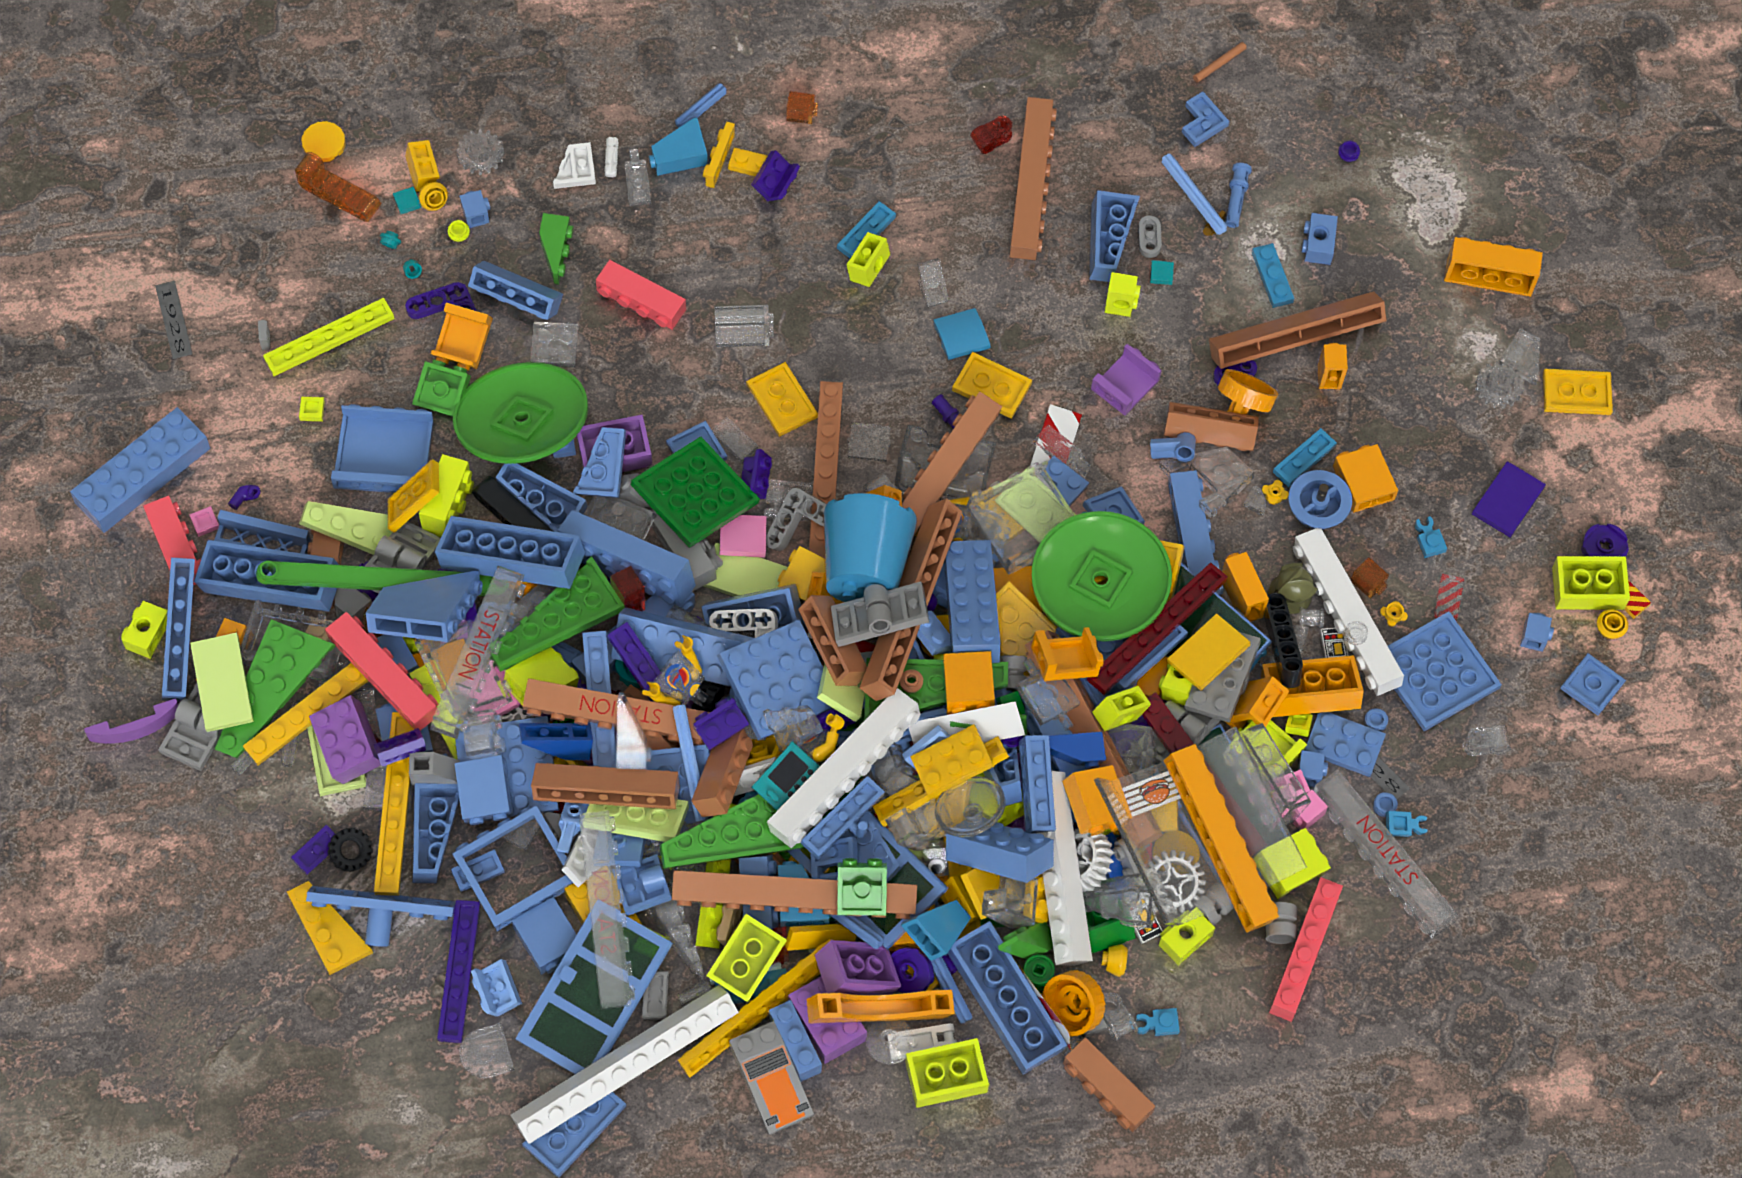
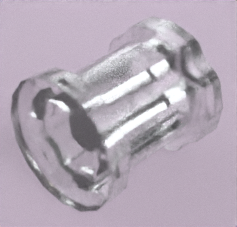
M1300 607L1299 627L1303 628V626L1307 625L1318 626L1319 629H1323L1324 608L1306 610L1304 607Z

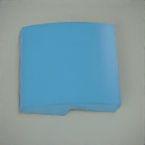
M976 308L933 320L934 327L941 339V345L948 360L991 348Z

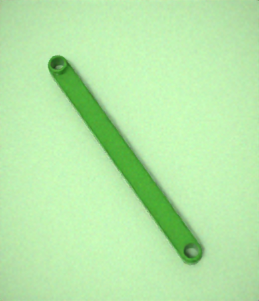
M268 560L260 563L256 570V577L260 583L265 585L382 590L383 587L465 572ZM267 569L271 571L272 576L265 575L262 570ZM479 575L480 581L483 583L482 593L478 596L500 597L509 588L508 579ZM494 582L499 583L502 589L495 587Z

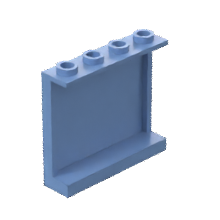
M342 405L343 417L335 470H332L331 474L334 489L395 493L429 462L434 426L432 412L424 409H417L416 411L405 410L400 407L386 409L380 406Z

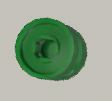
M1039 954L1027 959L1023 972L1038 992L1042 994L1047 982L1054 977L1055 967L1050 958Z

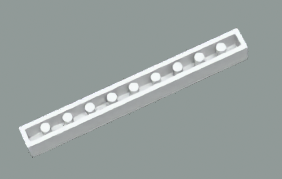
M718 985L511 1114V1117L522 1136L530 1144L739 1012L728 992Z

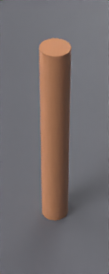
M1239 43L1193 76L1195 82L1199 83L1246 50L1245 43Z

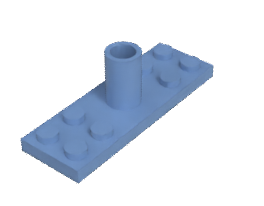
M312 886L307 891L306 901L312 902V906L326 907L327 904H335L337 909L350 910L352 906L369 908L365 944L382 947L389 946L393 911L409 912L411 917L422 918L424 914L433 915V919L448 920V917H453L456 901L402 895H375L374 892Z

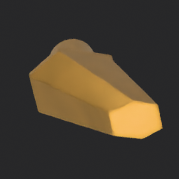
M1223 210L1218 214L1222 220L1226 216V212ZM1209 223L1203 229V234L1206 236L1216 234Z

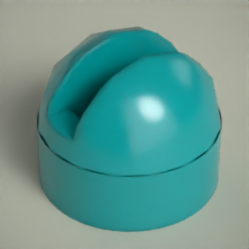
M409 259L404 263L403 271L408 278L414 279L420 276L422 267L418 261ZM413 265L415 270L411 272L409 267Z

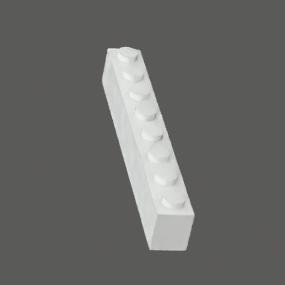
M1315 528L1295 536L1294 555L1297 559H1301L1303 568L1311 574L1314 587L1318 588L1316 594L1318 596L1321 595L1327 614H1331L1334 618V626L1337 632L1342 633L1344 636L1347 650L1349 652L1352 651L1354 654L1357 668L1364 672L1368 688L1370 690L1373 689L1376 696L1401 687L1404 675L1322 529Z
M897 688L895 695L887 697L767 821L770 832L791 849L796 843H800L806 836V833L813 826L815 827L821 822L823 815L829 809H833L845 793L853 789L855 782L870 771L875 761L883 758L888 748L902 738L904 731L918 721L921 715L918 703Z
M1052 771L1056 830L1054 832L1037 833L1054 840V866L1042 874L1055 964L1075 966L1093 961L1070 802L1062 782L1066 775L1065 772Z

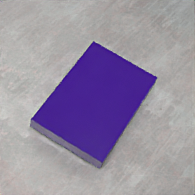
M1507 461L1473 510L1472 515L1511 538L1546 484Z

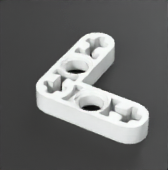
M770 609L719 610L712 613L709 620L712 628L727 632L755 631V638L778 629L777 615ZM745 613L749 617V623L747 626L741 627L738 624V617ZM765 613H767L768 617H771V621L767 622V626H765L764 622H755V617H765ZM720 615H722V618L732 619V623H723L720 628V624H716V619H720Z

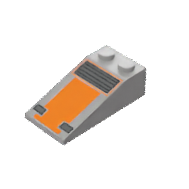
M774 1021L729 1040L730 1051L769 1135L814 1116L787 1048Z

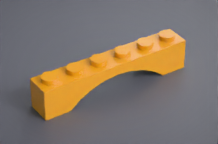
M928 990L892 995L817 993L806 999L809 1023L944 1019L955 1014L952 990Z

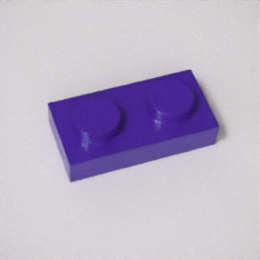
M325 825L290 858L308 875L328 856V843L335 833L328 825Z

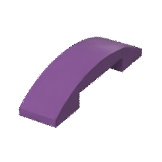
M175 698L154 705V715L118 727L110 728L108 722L105 721L84 728L89 741L96 743H122L136 740L156 732L175 718L178 702Z

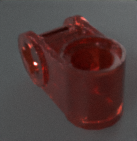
M999 116L975 128L971 132L970 137L982 154L990 153L995 148L1011 140L1012 121L1009 117Z

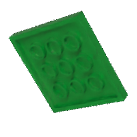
M701 436L632 479L630 484L689 548L757 505L760 500Z

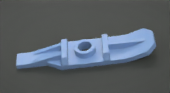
M565 802L559 820L561 837L557 847L558 852L569 853L574 836L583 828V819L589 804ZM578 810L577 813H571L570 811Z

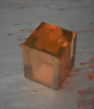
M789 91L786 121L812 124L813 116L818 115L819 103H815V94Z
M1368 557L1353 572L1351 582L1371 599L1376 593L1378 595L1382 594L1388 587L1386 582L1389 574Z

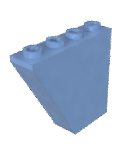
M479 571L383 587L366 612L368 633L448 642L453 633H456L461 621L465 619L470 607H473L477 596L482 593L483 583L480 581Z

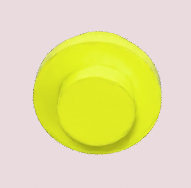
M461 220L453 221L447 230L449 238L456 242L466 240L470 234L469 226Z

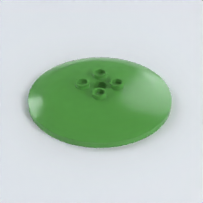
M536 362L507 365L481 376L465 390L459 403H456L454 408L453 426L456 436L463 447L481 459L505 464L534 461L555 453L577 436L588 414L587 395L580 381L560 367Z
M1086 512L1062 521L1043 538L1036 550L1032 564L1033 591L1045 615L1059 628L1076 637L1082 636L1083 629L1089 627L1096 641L1124 639L1148 627L1165 607L1172 584L1170 560L1157 536L1137 520L1114 512ZM1097 576H1104L1107 579V583L1099 585L1094 579Z

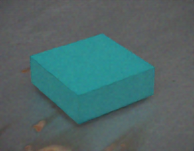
M414 186L393 193L400 215L421 208Z
M1152 260L1150 283L1172 285L1174 262Z

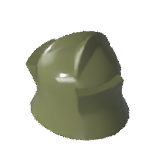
M1291 563L1282 566L1279 576L1273 579L1268 590V595L1278 590L1277 593L1285 596L1290 614H1298L1306 610L1311 603L1312 596L1318 590V588L1314 587L1311 574L1302 567L1303 563Z

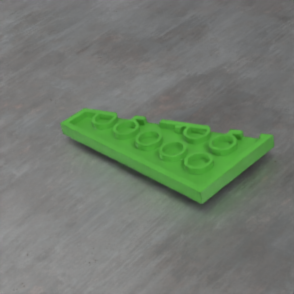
M591 556L586 561V565L577 571L570 589L557 587L535 607V611L529 617L525 616L520 621V625L505 634L489 649V655L501 672L619 614L625 606Z
M271 619L246 675L254 722L224 728L215 750L239 759L245 752L243 745L271 722L276 712L284 707L306 681L307 676L322 663L321 660L336 645Z
M866 658V666H868L870 658ZM908 659L903 672L910 669L920 672L923 677V686L915 693L904 691L900 686V682L897 688L918 703L920 712L946 705L944 660ZM1008 662L992 663L994 691L1007 688ZM913 677L907 679L909 683L916 681ZM865 693L864 721L886 698L875 701Z
M758 794L728 809L727 814L717 815L660 844L663 869L803 849L805 847L800 842L796 843L791 849L770 832L767 821L777 811Z

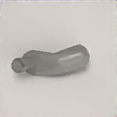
M703 539L702 542L706 546L707 556L709 558L713 557L717 567H721L723 561L716 554L715 546L709 544L707 539Z

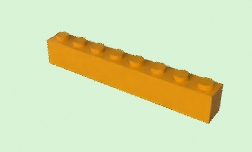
M1194 744L1171 753L1164 760V763L1246 933L1276 920L1279 917L1278 909L1267 892L1266 883L1260 878L1256 870V863L1246 849L1244 838L1239 835L1234 817L1229 814L1225 806V799L1215 785L1213 774L1206 767L1203 753Z

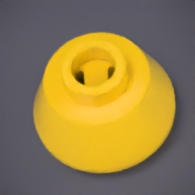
M429 182L420 189L419 201L426 210H439L448 200V191L441 183Z
M1608 609L1598 616L1597 627L1604 638L1617 639L1627 632L1628 620L1620 611Z
M1123 944L1108 947V951H1103L1101 965L1105 966L1107 972L1117 977L1124 975L1128 948Z

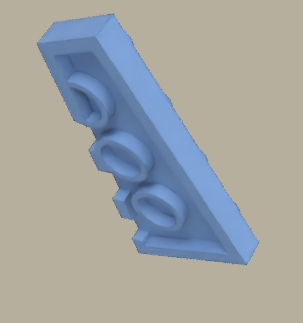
M611 1092L530 1144L525 1141L522 1145L559 1178L626 1107V1103L615 1093Z

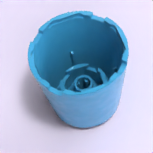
M867 493L844 495L843 500L837 501L832 499L828 502L824 509L826 589L828 593L842 602H848L864 597V590L870 585H883L887 591L899 588L917 525V517L910 507L903 508L899 506V501L893 498Z

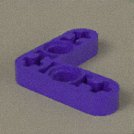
M460 282L409 298L405 304L407 315L412 319H420L444 311L446 303L476 311L467 287ZM455 291H459L461 296L457 297ZM447 293H448V297H450V300H449V301H447V298H446V294H447ZM438 296L443 299V302L439 305L431 303L434 297ZM424 301H427L428 308H426ZM414 305H417V307H419L418 311H415V309L413 308Z

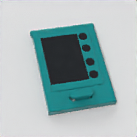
M791 741L789 746L751 788L777 811L820 766L798 745Z

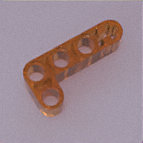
M307 152L295 168L298 184L304 190L364 222H369L381 206V201L373 194L326 170L323 160L312 152Z

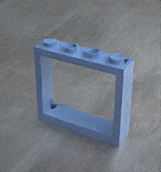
M528 806L518 813L519 816L512 820L507 818L497 825L498 828L491 832L486 830L476 837L477 840L470 844L468 842L461 844L455 849L456 852L453 853L457 864L496 931L512 923V919L554 896L556 898L565 893L564 888L573 884L565 875L496 915L464 858L535 818L564 866L567 856L565 853L557 851L559 843L537 806L533 808Z

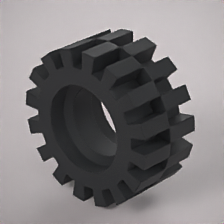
M701 680V685L695 693V698L699 695L700 691L705 693L708 698L704 704L693 698L691 709L707 712L715 710V703L720 701L723 696L725 686Z
M351 827L342 829L333 835L328 843L329 850L327 853L330 856V862L335 864L334 867L340 868L344 872H353L364 867L370 861L373 849L371 848L372 841L368 839L367 833L364 834L363 830ZM345 841H354L359 846V854L356 858L348 859L343 856L341 847Z

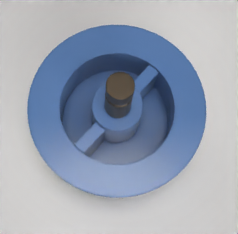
M1313 470L1300 475L1290 487L1288 501L1291 511L1301 524L1312 530L1315 528L1324 530L1334 527L1346 519L1352 507V494L1345 481L1336 474L1324 470Z

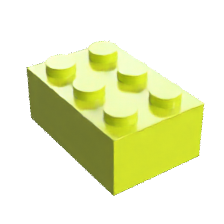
M442 454L439 461V493L419 511L422 529L441 538L450 517H458L459 514H463L466 507L465 498L467 494H471L474 486V481L471 479L472 471H470L468 461Z
M1557 556L1552 567L1556 609H1625L1630 600L1626 557Z
M745 914L706 976L748 1002L787 939L748 914Z
M978 1038L906 1053L905 1064L916 1108L988 1093L989 1082Z

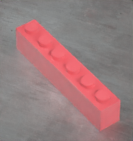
M345 612L325 628L328 639L336 645L341 653L413 729L419 728L421 731L439 716L438 702L431 694L425 695L422 691L423 687L415 678L411 680L407 676V669L400 662L396 664L392 660L394 657L386 647L382 649L377 644L379 641L373 633L365 632L363 629L364 625L356 616L352 618Z
M1320 877L1269 1011L1270 1014L1292 1022L1343 885Z

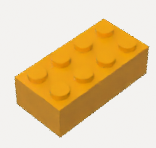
M1455 237L1447 258L1444 281L1531 297L1540 276L1543 252L1533 249L1515 248L1511 245L1492 244L1489 241H1475L1466 237Z
M1354 655L1302 660L1303 670L1300 686L1287 688L1289 693L1273 717L1361 709L1364 690ZM1276 663L1262 664L1261 679L1273 676L1280 682Z

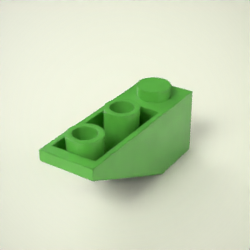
M543 213L539 231L540 242L554 284L559 285L560 277L565 275L566 264L563 262L564 257L568 258L570 245L567 243L568 238L572 239L574 226L570 225V217Z
M1031 921L1004 936L1005 942L997 946L1000 951L1024 959H1028L1033 955H1042L1053 949L1051 930L1046 922L1036 923V921Z

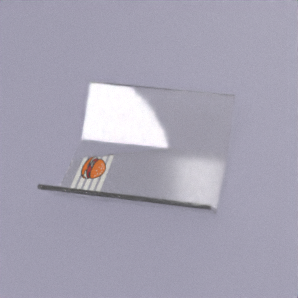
M1233 727L1197 746L1198 750L1203 753L1206 767L1213 774L1215 785L1219 793L1223 795L1225 806L1229 814L1234 817L1239 835L1244 838L1246 849L1250 857L1254 859L1257 866L1256 870L1260 878L1266 883L1267 888L1307 868L1237 727ZM1164 761L1112 781L1102 778L1094 779L1165 925H1181L1232 904Z

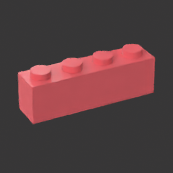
M612 260L607 262L596 278V289L599 294L616 300L618 304L625 308L629 307L635 310L642 317L654 320L661 327H668L673 330L686 311V299Z
M168 495L143 505L169 570L171 558L195 559V579L201 559L196 560L194 556L197 553V549L193 540L188 541L186 537L189 534V530L185 521L180 522L178 518L181 515V511L177 502L172 503Z

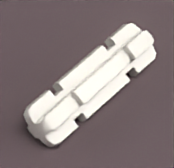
M608 137L606 140L605 176L614 178L617 175L618 138Z

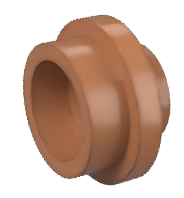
M906 670L902 673L900 686L908 693H915L922 688L923 677L916 670ZM913 677L916 681L909 683L907 679Z

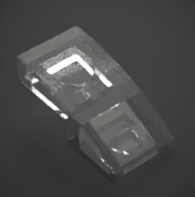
M374 688L356 690L351 696L362 703L374 737L380 736L375 710L377 707Z

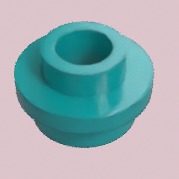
M391 231L380 234V243L391 249H396L402 241L398 239V234Z

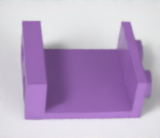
M1126 344L1123 355L1103 376L1098 373L1093 378L1091 390L1126 416L1159 382L1162 370H1160L1155 362L1146 359L1137 348H1132Z

